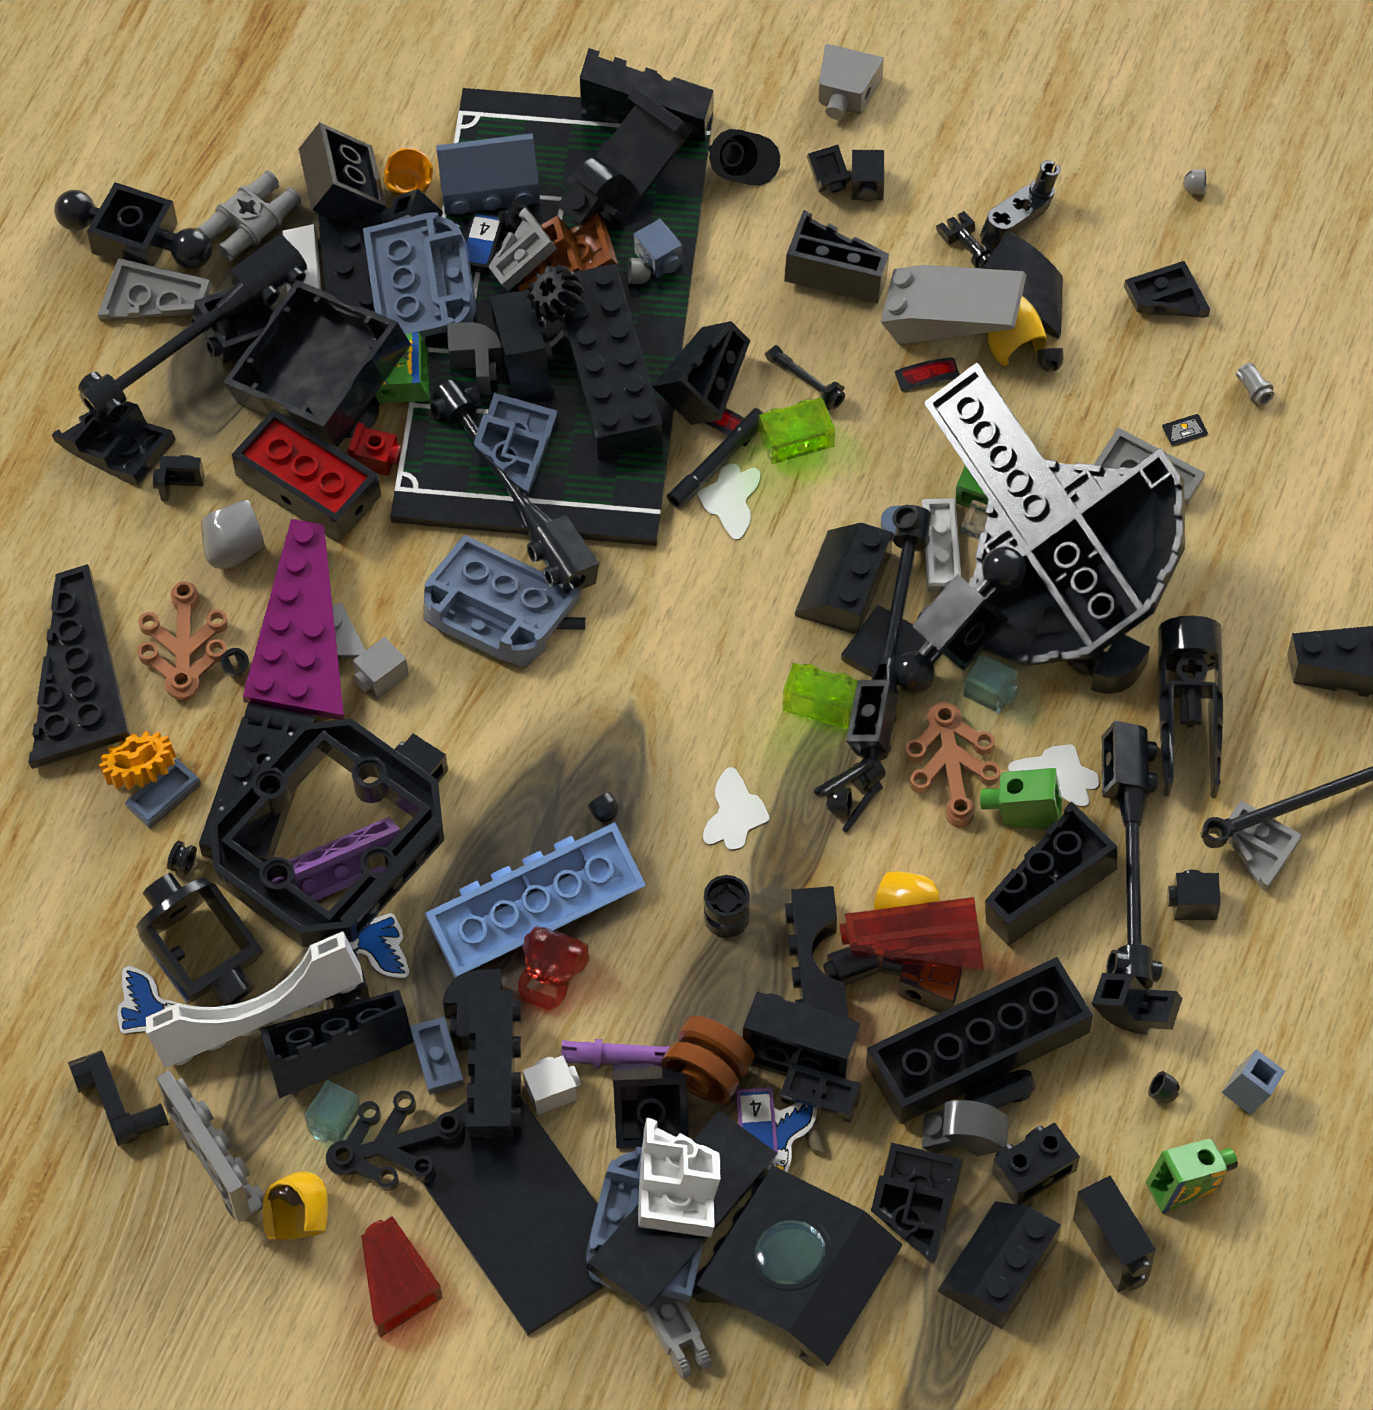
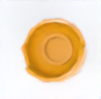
M401 148L393 152L388 157L383 175L386 189L394 196H399L417 188L425 194L432 181L433 165L426 154L415 148Z

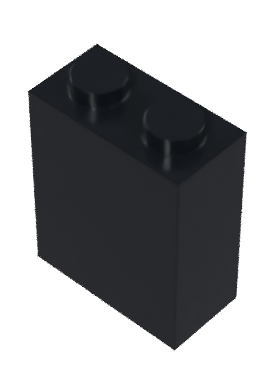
M1111 1175L1078 1191L1073 1220L1117 1293L1126 1288L1132 1291L1144 1285L1150 1276L1156 1249Z

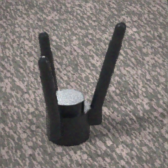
M867 755L848 770L815 788L814 794L818 795L821 793L822 796H827L850 781L861 791L868 789L842 828L843 832H848L873 796L883 789L879 781L886 776V771L877 758Z

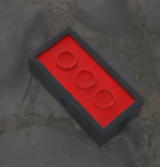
M275 409L262 420L231 454L237 477L307 522L323 524L325 533L339 542L381 497L377 473Z

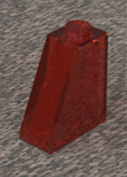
M393 1216L385 1221L378 1220L372 1223L365 1230V1233L361 1235L373 1321L376 1333L380 1338L443 1298L439 1282Z

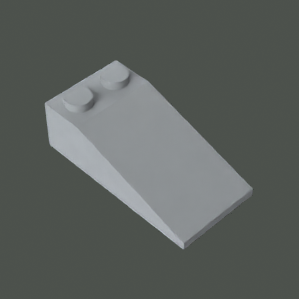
M932 265L894 269L881 323L898 345L1014 329L1026 274L1024 271Z

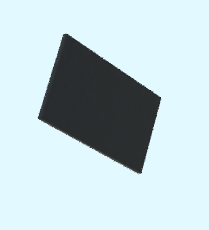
M514 1094V1108H521V1130H514V1140L471 1141L466 1128V1114H470L468 1112V1101L450 1111L457 1113L462 1118L465 1126V1134L459 1142L445 1144L436 1138L401 1150L415 1157L427 1156L432 1160L434 1165L433 1176L426 1181L420 1182L528 1336L605 1287L600 1282L592 1280L589 1270L586 1269V1250L598 1204L519 1094ZM447 1121L442 1127L447 1130L454 1127L455 1122ZM420 1164L416 1171L424 1173L429 1169V1165Z

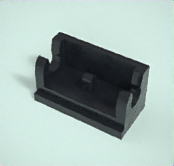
M791 1062L780 1093L781 1102L789 1104L790 1100L841 1115L843 1116V1121L851 1123L854 1107L857 1108L860 1100L861 1083Z

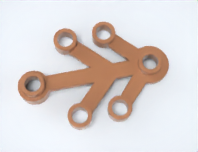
M183 581L177 583L171 590L172 603L174 608L177 609L176 638L160 625L158 616L153 612L143 613L138 620L140 630L144 635L152 636L176 657V667H173L159 656L158 647L153 642H144L137 650L141 663L150 665L166 679L165 687L167 693L180 701H186L194 697L200 686L199 678L215 663L221 662L222 655L227 650L225 642L220 639L209 640L215 634L225 631L228 627L226 613L215 609L208 613L207 623L191 637V611L197 607L199 595L197 588L192 583ZM182 592H189L186 596L179 595ZM217 618L223 620L219 624L212 623V621ZM148 621L155 622L154 625L150 627L144 626V624ZM208 642L206 645L207 653L190 667V657ZM215 648L222 649V651L217 654L211 652ZM149 650L154 652L151 656L143 655L144 652ZM188 680L183 685L176 684L178 681Z
M941 702L930 708L927 715L929 726L918 739L908 741L905 746L906 759L912 763H919L924 760L926 749L939 736L942 744L939 751L923 769L916 770L911 774L910 787L916 793L927 792L931 787V781L945 766L951 800L946 806V819L952 826L965 827L973 820L974 805L971 800L965 797L960 765L978 776L981 783L987 786L995 785L999 781L1000 768L994 762L983 763L956 745L955 735L972 744L976 753L980 755L992 753L995 738L986 731L978 733L961 721V712L955 705ZM947 715L951 718L948 720H942L939 718V716ZM986 740L990 745L984 747L979 745L978 742ZM912 748H918L922 752L919 754H913L909 750ZM988 770L993 771L995 776L987 777L984 775V772ZM923 778L926 780V783L919 785L915 780ZM963 806L966 810L959 812L954 807Z

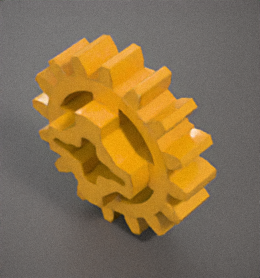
M145 731L141 737L134 733L125 738L126 741L118 742L119 745L117 747L109 746L107 748L109 754L102 755V763L99 764L108 786L113 784L115 789L118 790L125 785L127 790H131L136 784L143 788L150 781L157 782L159 774L167 775L169 773L167 767L175 765L174 758H176V753L168 736L162 737L160 732L150 736L149 731Z

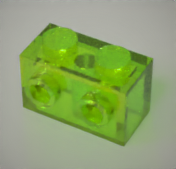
M822 397L813 400L805 399L795 405L781 409L773 408L759 415V434L771 464L835 447V427Z
M793 662L783 689V711L849 729L858 680L845 673L834 674L820 670L811 664L801 665Z

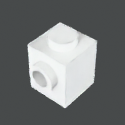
M563 1056L543 1058L536 1062L533 1067L522 1070L524 1086L536 1115L577 1101L576 1087L581 1086L579 1076L574 1066H567Z

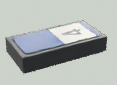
M473 211L465 236L472 272L490 274L491 272L489 265L496 255L505 225L498 221V215Z

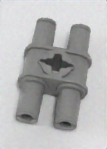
M266 170L263 175L250 185L239 187L235 195L224 204L220 203L217 205L216 213L201 226L197 227V229L207 234L211 242L228 228H233L236 231L218 246L221 255L229 262H232L235 257L249 246L259 245L264 236L274 228L278 229L283 223V218L301 204L300 196L290 187L271 203L263 201L268 194L279 187L277 177L269 170Z

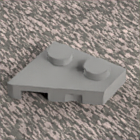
M1240 801L1229 819L1257 809ZM1270 819L1234 833L1227 841L1259 886L1267 892L1301 841L1302 835L1277 820Z

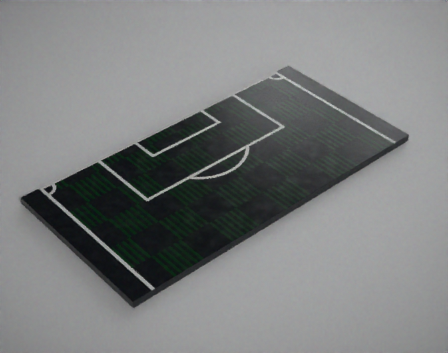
M463 88L454 143L533 133L540 203L530 204L527 207L540 226L558 215L572 229L580 223L556 206L571 186L566 180L585 161L596 157L600 145L613 136L621 124L602 120L594 121L590 118L582 117L581 97ZM714 110L706 138H687L624 224L615 218L611 222L603 218L618 262L617 269L651 386L683 350ZM443 206L442 217L457 224L465 239L473 211L465 214L445 215ZM509 207L476 212L498 215L500 211L506 210ZM515 215L514 220L518 221L519 217ZM661 219L682 244L683 264L679 265L675 271L665 273L658 278H655L651 273L650 279L644 284H628L627 270L629 259L638 258L634 253L633 234ZM504 225L496 253L501 250L502 243L509 233L506 225ZM471 271L476 300V312L473 323L485 325L496 333L490 297L518 292L519 284L524 283L525 277L511 290L507 291L492 271L490 274ZM541 317V321H544L547 340L550 341L553 360L547 361L552 400L533 404L558 411V417L529 493H524L530 502L534 503L551 520L567 515L582 539L657 546L675 409L652 388L662 422L663 446L598 459L561 323L558 320L552 323ZM446 332L423 337L422 339L429 349L430 400L409 402L390 514L391 522L528 534L520 514V509L482 453L474 447L473 440L460 421L449 424L445 417L437 420L430 409V401L433 400L434 391L448 380L457 379L463 386L473 383L477 387L476 368H450L448 336ZM503 356V366H496L497 381H491V394L480 395L482 405L477 408V412L471 414L478 426H480L483 414L487 415L494 393L511 397L509 381L507 382L505 374L507 369Z

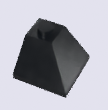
M651 1063L613 1064L616 1148L642 1147L647 1118L657 1121V1128L675 1137L679 1133L689 1137L686 1074Z

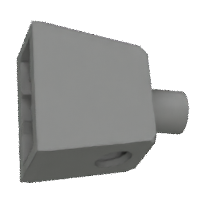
M825 45L819 83V102L827 105L826 114L830 118L840 120L843 119L846 110L860 113L864 110L882 81L884 57L835 45Z

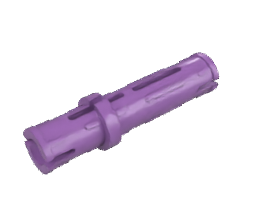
M595 1039V1043L562 1040L561 1056L564 1057L566 1063L593 1064V1068H601V1065L651 1063L662 1067L661 1060L670 1046L602 1043V1039Z

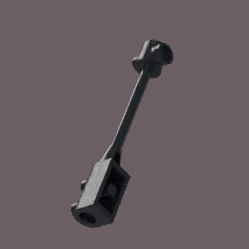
M279 234L230 270L233 287L210 312L117 379H114L109 374L101 376L98 372H91L86 375L78 386L80 398L86 408L98 420L106 415L110 419L118 418L124 412L125 405L123 403L127 400L123 390L221 319H226L252 306L256 307L262 302L266 306L275 304L281 296L279 290L286 284L292 287L296 280L304 282L306 278L304 271L307 270V264L300 252L282 234Z
M457 379L448 380L434 391L433 400L430 401L431 412L437 420L445 417L449 424L460 421L473 442L475 441L479 426L471 414L477 412V408L482 405L480 393L473 383L463 386ZM484 456L520 509V514L529 534L530 543L527 544V553L534 563L542 560L546 565V568L543 569L546 583L550 587L559 585L564 593H569L570 590L575 588L582 590L596 584L599 562L567 515L551 520L534 503L530 502L521 488Z
M900 506L892 516V521L896 527L893 542L902 551L882 657L878 661L871 680H858L846 740L854 753L861 758L872 755L878 760H884L891 750L890 741L893 724L897 719L896 708L899 698L895 674V657L915 552L924 550L930 541L929 531L932 514L929 510L920 506Z
M1114 721L1101 736L1102 797L1118 800L1125 827L1127 945L1110 952L1106 964V973L1133 974L1145 989H1150L1153 986V982H1158L1161 978L1162 963L1153 960V951L1150 947L1142 945L1139 827L1142 823L1149 792L1153 793L1158 784V774L1149 771V762L1155 760L1158 747L1156 742L1148 741V730L1145 727Z

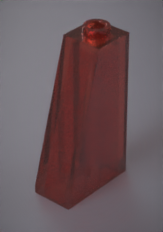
M974 897L845 914L846 923L839 924L842 945L849 944L851 953L964 971L984 972Z

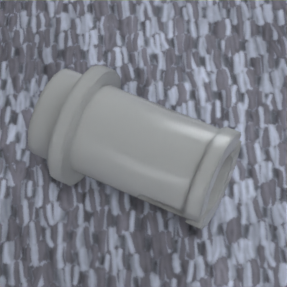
M1247 363L1238 369L1239 372L1236 373V377L1250 393L1249 399L1251 402L1264 405L1273 398V385L1264 380L1253 363Z

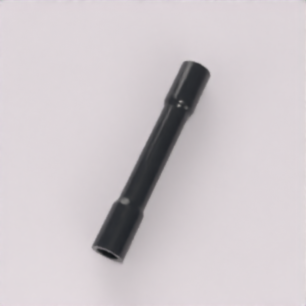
M754 408L691 474L685 476L667 494L668 501L675 508L682 509L700 491L702 485L744 443L750 441L768 423L767 416L760 409Z

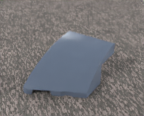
M494 393L487 415L483 414L474 441V447L519 488L529 493L558 417V411Z

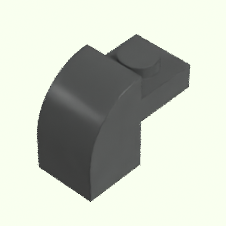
M448 323L450 368H476L477 388L480 395L491 394V381H497L496 366H503L502 349L498 336L489 327L479 323Z
M966 1100L945 1102L944 1110L924 1114L922 1148L930 1152H936L961 1146L976 1156L998 1152L1007 1145L1009 1116L995 1107L981 1102Z

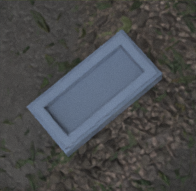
M177 758L174 760V766L167 767L169 772L167 775L159 774L157 782L150 781L149 784L125 801L126 808L149 829L201 785L200 779Z

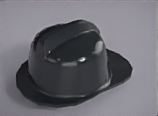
M728 129L721 132L708 148L712 169L718 176L726 180L747 185H762L769 182L776 175L780 167L781 156L778 147L771 139L760 134L740 129Z

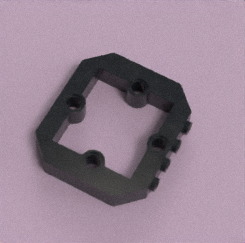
M353 719L302 724L295 732L288 733L282 740L278 751L272 757L268 756L261 762L253 778L249 782H243L237 788L234 798L226 807L221 806L214 813L210 823L213 870L217 884L302 947H310V945L342 931L348 942H354L444 841L438 780ZM326 755L352 773L356 796L361 801L376 803L387 798L413 817L387 847L374 846L363 853L360 859L362 875L329 911L298 889L295 870L289 860L283 857H274L263 863L242 848L272 814L280 813L287 808L290 803V794ZM368 777L378 778L373 783L363 782ZM269 788L279 789L273 794L264 793ZM384 866L387 868L385 871L380 873H374L371 871L374 867ZM277 877L286 878V881L283 883H271Z

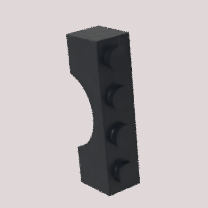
M834 886L791 889V903H785L786 924H793L794 935H788L789 955L796 956L797 967H791L793 989L800 988L801 999H796L795 1003L800 1005L810 1004L826 1013L848 1016L845 983L825 975L818 968L813 958L818 945L826 938L836 934L837 913Z

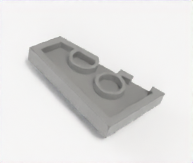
M118 258L98 312V317L100 321L193 315L194 301L207 297L212 284L208 279Z
M1117 428L1094 465L1113 469H1120V467L1134 468L1159 450V448ZM1166 453L1184 479L1185 504L1188 505L1205 479V472Z

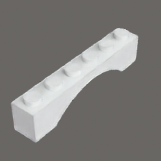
M342 931L310 945L304 958L293 972L276 987L264 994L238 1004L220 1007H199L177 1003L146 1017V1034L165 1068L174 1064L182 1065L199 1053L221 1048L231 1039L238 1036H249L263 1025L273 1021L281 1022L290 1017L295 1011L305 1007L312 1008L318 1006L327 997L337 993L352 991L358 984L363 982L361 965Z

